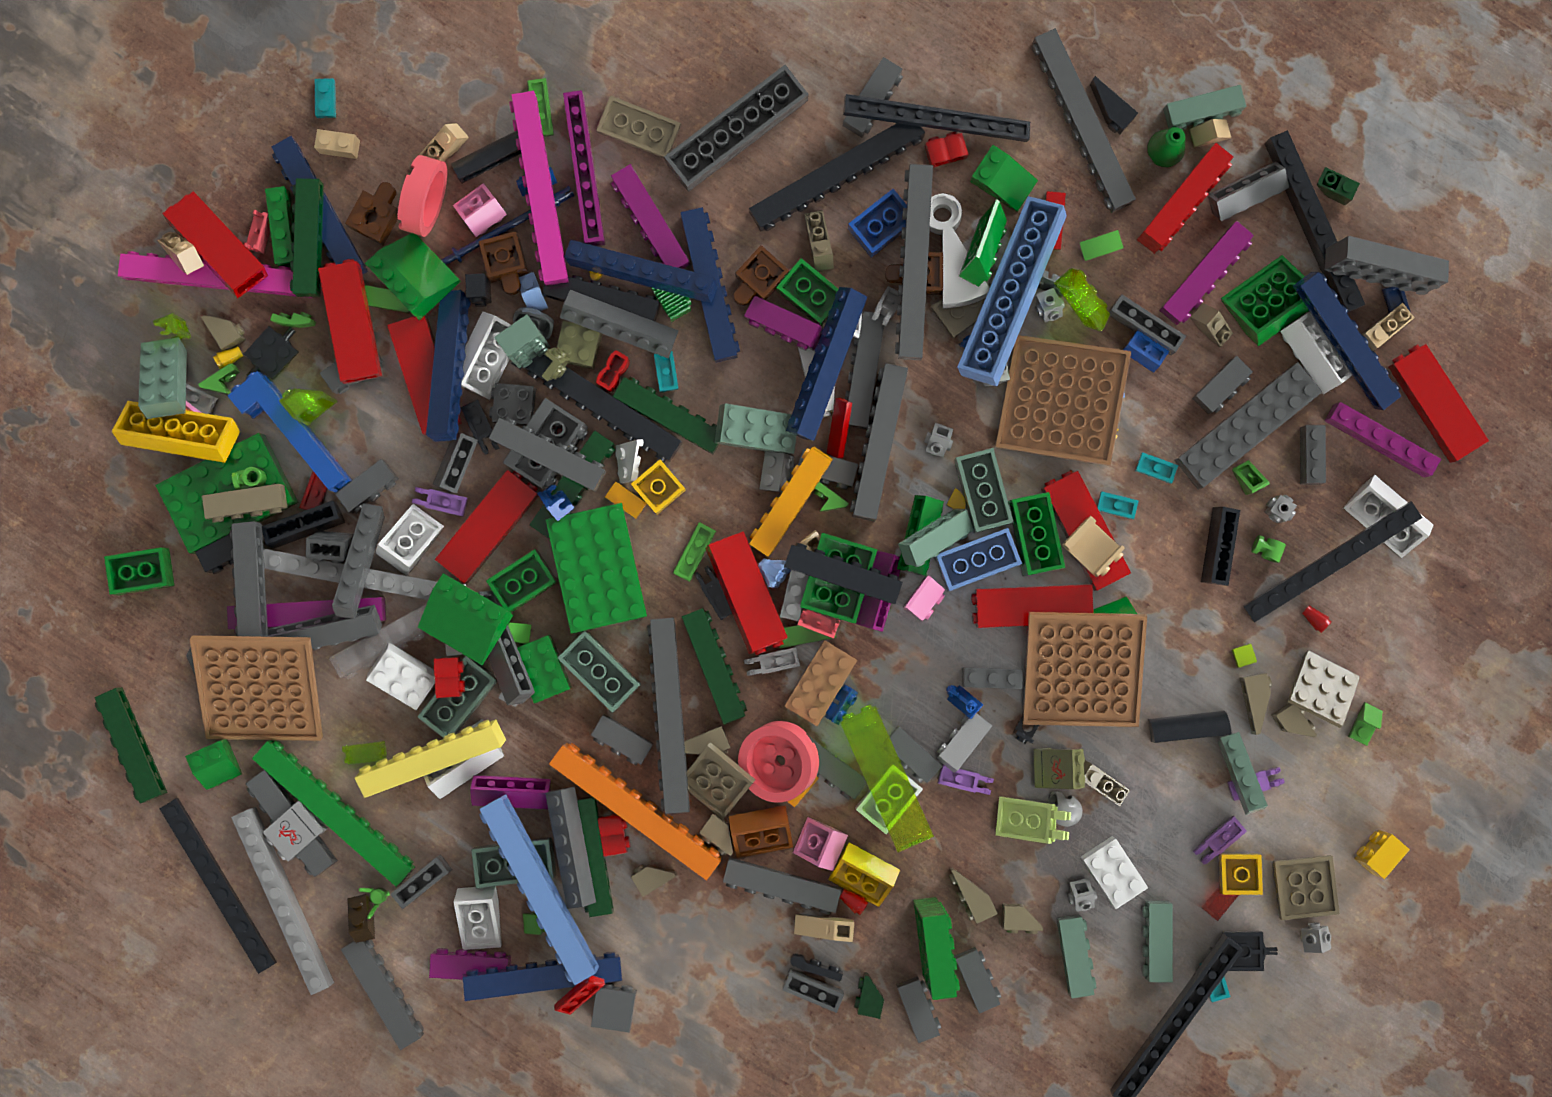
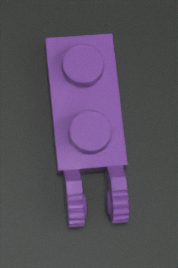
M415 487V492L427 494L428 497L426 502L415 498L412 499V503L464 517L468 498L433 489L427 490Z
M942 764L937 783L974 793L980 792L990 795L991 790L977 787L978 780L993 783L994 779L963 769L953 773Z
M1280 767L1255 772L1262 792L1285 783L1284 778L1271 782L1267 778L1269 775L1278 774L1281 771ZM1228 781L1227 784L1232 799L1234 801L1239 800L1233 781Z
M1232 816L1209 835L1193 852L1195 855H1198L1209 846L1212 851L1201 860L1203 864H1207L1214 857L1224 852L1247 831L1235 816Z

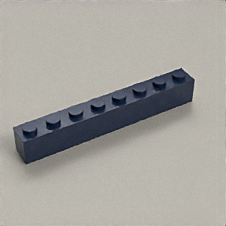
M292 136L271 146L274 151L272 154L277 164L280 163L283 168L281 170L282 175L286 180H290L292 184L290 187L292 193L293 185L296 184V178L317 179L297 141ZM324 192L322 246L326 245L328 258L332 263L335 262L336 265L342 264L344 260L354 259V261L361 264L362 274L368 272Z
M703 207L680 212L694 272L714 277L717 283L712 303L701 301L715 363L738 358L737 353L740 352L738 341H734L732 335L736 334L734 323H730L728 316L732 315L729 304L725 305L724 297H727L725 285L721 286L720 283L723 275L721 267L717 268L715 262L719 258L717 250L712 249L711 242H715L712 230L708 231L707 224L710 223L708 212L704 213Z
M570 240L564 256L568 264L573 267L712 303L717 289L714 277Z
M1310 272L1293 285L1294 289L1374 409L1385 410L1401 397L1398 391L1399 387L1389 378L1388 370L1379 363L1378 355L1369 348L1368 340L1357 330L1358 325L1350 319L1347 314L1348 310L1344 305L1340 304L1336 292L1326 283V277L1320 272Z
M839 287L836 292L825 327L815 348L813 359L808 367L806 378L802 383L793 413L788 421L786 431L802 439L815 440L867 300V296L852 288Z
M462 290L450 291L439 302L426 435L435 442L456 440L459 431L458 415L461 411V384L464 377L463 363L466 358L465 343L467 342L466 331L469 324L468 310L471 302L466 298V294Z
M606 952L603 953L604 956L596 957L593 954L599 968L596 974L592 976L603 978L605 983L622 981L619 954ZM557 959L546 960L545 964L538 965L537 962L525 963L526 966L522 967L512 964L507 965L506 969L499 970L498 967H489L483 972L473 969L466 971V974H462L465 1001L570 988L576 985L572 981H568L564 973L566 969L563 963L559 964L557 962Z

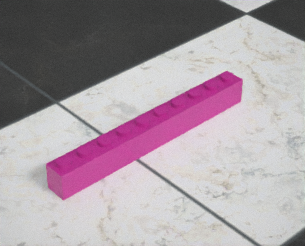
M535 91L511 94L512 101H509L511 113H515L516 119L512 120L515 132L518 131L519 136L516 139L517 149L521 150L522 157H519L521 169L525 171V176H522L524 188H528V194L525 197L527 206H531L532 213H529L530 224H534L535 232H532L534 244L537 243L538 246L535 255L537 262L541 263V269L538 270L540 281H544L546 286L566 283L569 280L537 96Z
M128 251L127 254L120 253L118 277L124 280L229 290L203 261V267L187 275L179 269L169 255H165V258H162L153 253H146V256L139 255L140 253ZM262 264L268 277L247 291L297 297L290 290L293 272H291V268L279 266V269H274L270 265Z

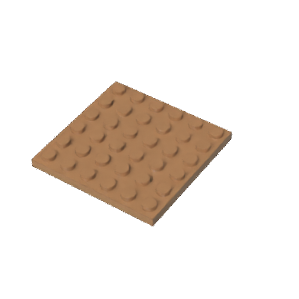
M1018 335L1009 371L1010 380L1007 382L996 448L1111 466L1131 351Z
M1029 612L1023 725L1139 727L1147 615Z
M192 636L190 638L206 739L322 740L323 733L310 637Z

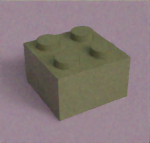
M563 321L557 349L561 348L568 354L567 357L570 361L567 364L594 370L602 333L575 323Z

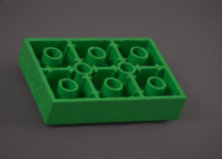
M257 433L235 444L225 463L204 460L155 485L189 554H196L195 552L229 535L232 524L253 521L260 523L278 514H270V511L262 512V516L251 517L250 514L243 515L242 519L232 520L231 517L224 518L223 522L216 523L205 519L202 495L235 491L236 489L232 481L233 472L245 470L248 467L261 469L265 472L267 478L263 486L282 484L285 486L287 507L289 508L299 503L264 434ZM256 472L251 475V481L255 482L258 478Z
M622 503L567 514L559 521L554 517L545 519L571 633L647 616Z
M936 897L913 900L922 974L932 1000L957 997L956 991H960V986L954 970H957L956 958H954V954L951 951L955 950L954 940L949 932V929H952L951 917H949L942 903Z

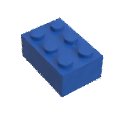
M893 188L848 223L847 229L870 258L901 235L902 227H905L906 220H902L903 208H906L907 205Z

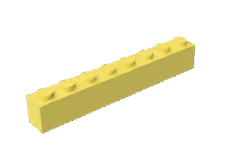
M496 719L490 722L485 720L479 723L477 727H466L461 730V733L456 735L455 733H450L443 740H432L426 744L427 746H416L408 753L400 752L390 760L384 758L371 767L366 765L359 769L360 772L356 775L355 780L364 798L500 748L506 741V738Z

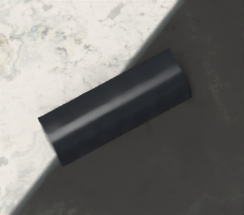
M514 131L451 163L459 181L463 184L522 154L516 145V139L519 138L518 131Z
M330 501L262 526V534L266 545L275 549L313 535L317 531H324L345 523V520L338 505L334 501Z
M1228 507L1212 508L1201 583L1229 586L1241 510Z
M1226 711L1148 719L1150 739L1153 743L1232 734Z

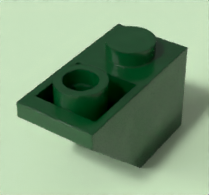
M1325 167L1316 185L1328 198L1342 205H1347L1353 200L1360 183Z
M864 972L863 977L859 978L858 989L861 990L859 997L856 996L854 1008H857L858 1015L880 1019L884 1003L883 995L870 975Z

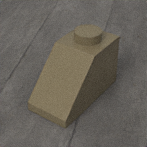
M206 315L201 317L222 350L232 349L246 340L243 336L245 332L240 324L236 325L232 321Z
M642 864L633 870L634 874H632L631 879L642 897L676 877L677 873L674 870L649 864L644 867Z

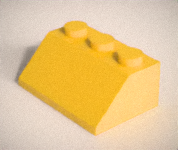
M849 842L828 880L848 891L865 897L866 901L880 907L894 887L900 870Z

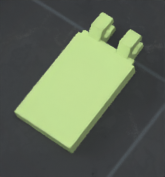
M999 797L996 836L1052 844V842H1055V839L1069 840V832L1056 830L1057 819L1070 820L1071 812L1057 811L1058 807L1055 804Z

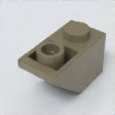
M1204 303L1191 316L1197 328L1220 348L1233 334L1220 311Z
M1291 703L1286 704L1271 715L1281 731L1310 737L1317 736L1314 731L1316 729L1314 724L1303 715L1305 711Z
M713 812L699 833L702 835L700 838L708 844L712 842L718 846L716 850L724 856L726 854L731 856L733 846L729 823Z
M1002 903V928L1007 930V933H1018V930H1026L1028 934H1038V931H1043V926L1022 904Z

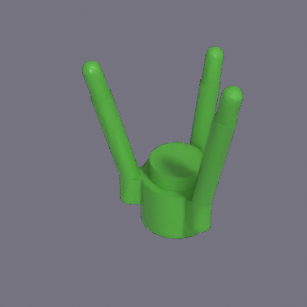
M372 887L359 888L360 892L370 893V900L374 903L367 919H371L380 904L387 899V896L390 895V890H385L381 887L376 889Z

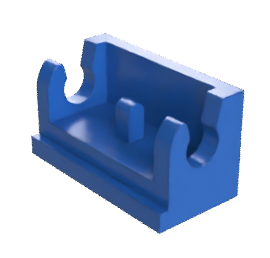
M1138 330L1123 349L1131 351L1130 358L1153 373L1160 367L1169 353L1167 349Z
M550 485L543 492L540 491L537 494L549 512L559 521L573 510L574 506L562 490L557 492L556 495H551V491L555 490L556 485Z

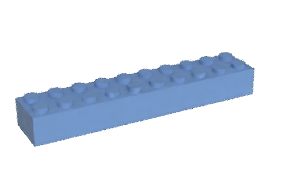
M1027 197L957 368L961 376L998 386L1067 214L1064 205Z
M507 795L480 808L481 813L479 816L482 822L488 824L490 837L494 842L497 841L500 846L498 851L501 857L507 859L510 874L516 876L520 892L522 894L525 893L527 896V905L531 911H535L538 917L536 918L537 924L540 929L544 928L547 934L545 938L549 946L555 948L557 952L555 957L559 964L563 963L566 969L564 973L568 981H572L576 985L596 974L599 965Z

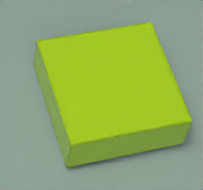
M1252 644L1231 649L1237 668L1257 662Z

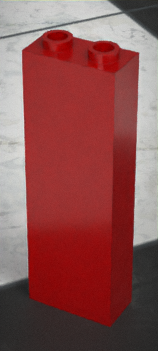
M194 191L185 195L179 202L168 207L162 213L174 231L194 245L200 259L237 299L268 277L264 266Z
M354 259L344 260L342 264L337 265L335 263H328L324 267L318 268L340 382L344 384L382 377L361 264L354 261Z
M425 315L420 321L413 316L387 326L422 434L427 436L426 429L435 339L428 317ZM458 415V425H460L462 422Z
M1417 344L1408 349L1409 354L1406 356L1401 354L1392 360L1393 364L1388 366L1389 370L1450 463L1460 460L1489 441L1427 344L1422 346Z
M507 470L435 558L439 564L464 584L470 582L539 497L536 492L538 488L530 482L525 484L521 480L523 476L515 470L513 472Z
M1070 470L1061 475L1062 479L1058 481L1052 479L1044 483L1046 487L1041 490L1043 493H1050L1054 515L1067 539L1087 517L1092 516L1096 520L1095 524L1114 540L1079 471L1073 473ZM1123 556L1117 562L1112 561L1109 565L1110 570L1104 576L1099 575L1095 577L1080 563L1094 591H1098L1131 574Z
M744 531L709 544L705 549L748 653L752 654L755 652L756 655L766 652V647L772 645L773 648L783 645V641L788 638Z
M1092 584L975 589V593H972L971 596L972 605H975L976 613L972 614L973 624H976V628L1028 626L1029 612L1094 613Z

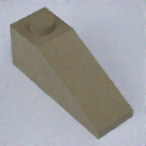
M1267 673L1239 677L1251 734L1254 735L1261 733L1271 694L1272 681L1270 676H1267Z
M722 726L684 742L685 753L701 754L710 742L724 754L728 753L727 749L731 746Z

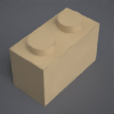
M317 129L314 148L320 154L357 159L360 140L355 134Z

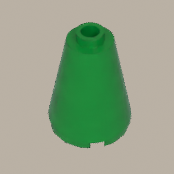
M1173 127L1160 130L1150 138L1147 145V153L1155 165L1169 168L1182 160L1185 154V133L1182 129Z

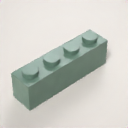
M1241 85L1167 103L1163 111L1168 129L1178 127L1184 130L1189 125H1194L1195 127L1211 119H1223L1224 116L1228 115L1230 117L1242 114V111L1247 106Z
M955 508L898 543L905 564L919 567L924 565L925 561L929 558L938 556L940 551L952 547L956 541L968 537V534L974 531L967 510Z
M1237 732L1220 738L1218 745L1245 815L1265 809L1268 805L1240 733Z
M1145 901V906L1142 908V915L1145 918V926L1142 927V934L1145 937V945L1142 947L1143 957H1145V965L1142 967L1143 977L1148 982L1173 983V904L1169 901Z
M1079 914L1058 917L1056 921L1068 995L1071 999L1095 995L1094 989L1097 988L1096 980L1091 975L1093 961L1092 958L1088 957L1087 951L1090 950L1089 939L1085 938L1084 932L1087 931L1086 920L1082 919Z

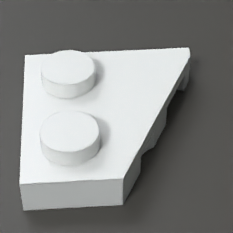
M634 440L616 445L620 483L633 482L638 478V467L641 457L637 456L639 446H643V440Z

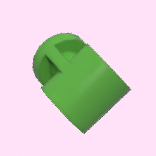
M248 467L245 470L232 473V481L236 490L261 487L267 480L265 472L255 467ZM256 472L258 478L255 482H252L251 475Z
M1258 535L1253 543L1251 552L1257 554L1260 551L1262 552V558L1279 563L1286 544L1268 538L1266 542L1264 541V536Z

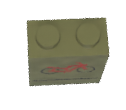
M1034 749L1035 788H1085V757L1083 749Z

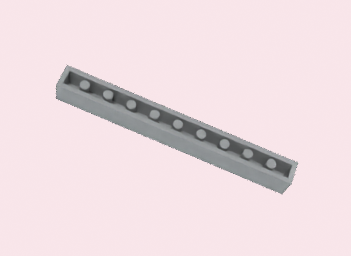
M263 549L264 569L339 583L345 565L326 560L313 561L312 558H306L305 556ZM369 569L364 588L429 600L437 582Z
M256 807L231 817L310 994L313 995L334 984L333 978L273 845H270L265 840L263 831L266 829Z

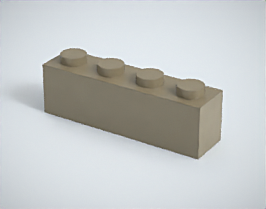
M282 484L202 495L205 519L212 520V523L223 522L224 518L231 517L232 520L242 519L243 515L250 514L251 517L262 516V512L270 511V514L281 513L282 509L288 508L285 486Z

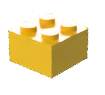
M658 460L631 483L657 515L686 491L661 460Z
M1378 830V832L1375 831L1369 837L1370 841L1366 846H1362L1357 851V856L1354 859L1372 875L1385 879L1410 849L1393 834Z
M1219 854L1220 893L1223 895H1263L1262 856L1260 854Z

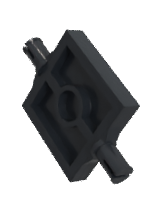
M268 326L243 353L254 366L246 375L248 376L258 371L265 373L274 380L299 353L289 341L296 331L289 327L282 335Z
M1223 931V934L1229 936L1244 949L1228 971H1264L1266 955H1278V952H1276L1278 951L1277 947L1265 946L1263 931Z

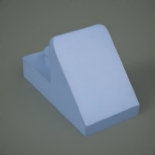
M534 272L519 277L520 291L526 306L538 311L547 309V303Z

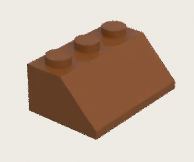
M786 805L729 816L731 836L737 858L794 847Z

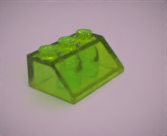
M1070 268L1054 284L1085 327L1102 331L1110 316L1106 309L1108 308L1107 304L1096 295L1097 290L1093 285L1088 284L1086 281L1087 276L1082 270Z
M296 388L282 394L283 398L279 400L293 419L308 426L338 402L335 398L322 391Z

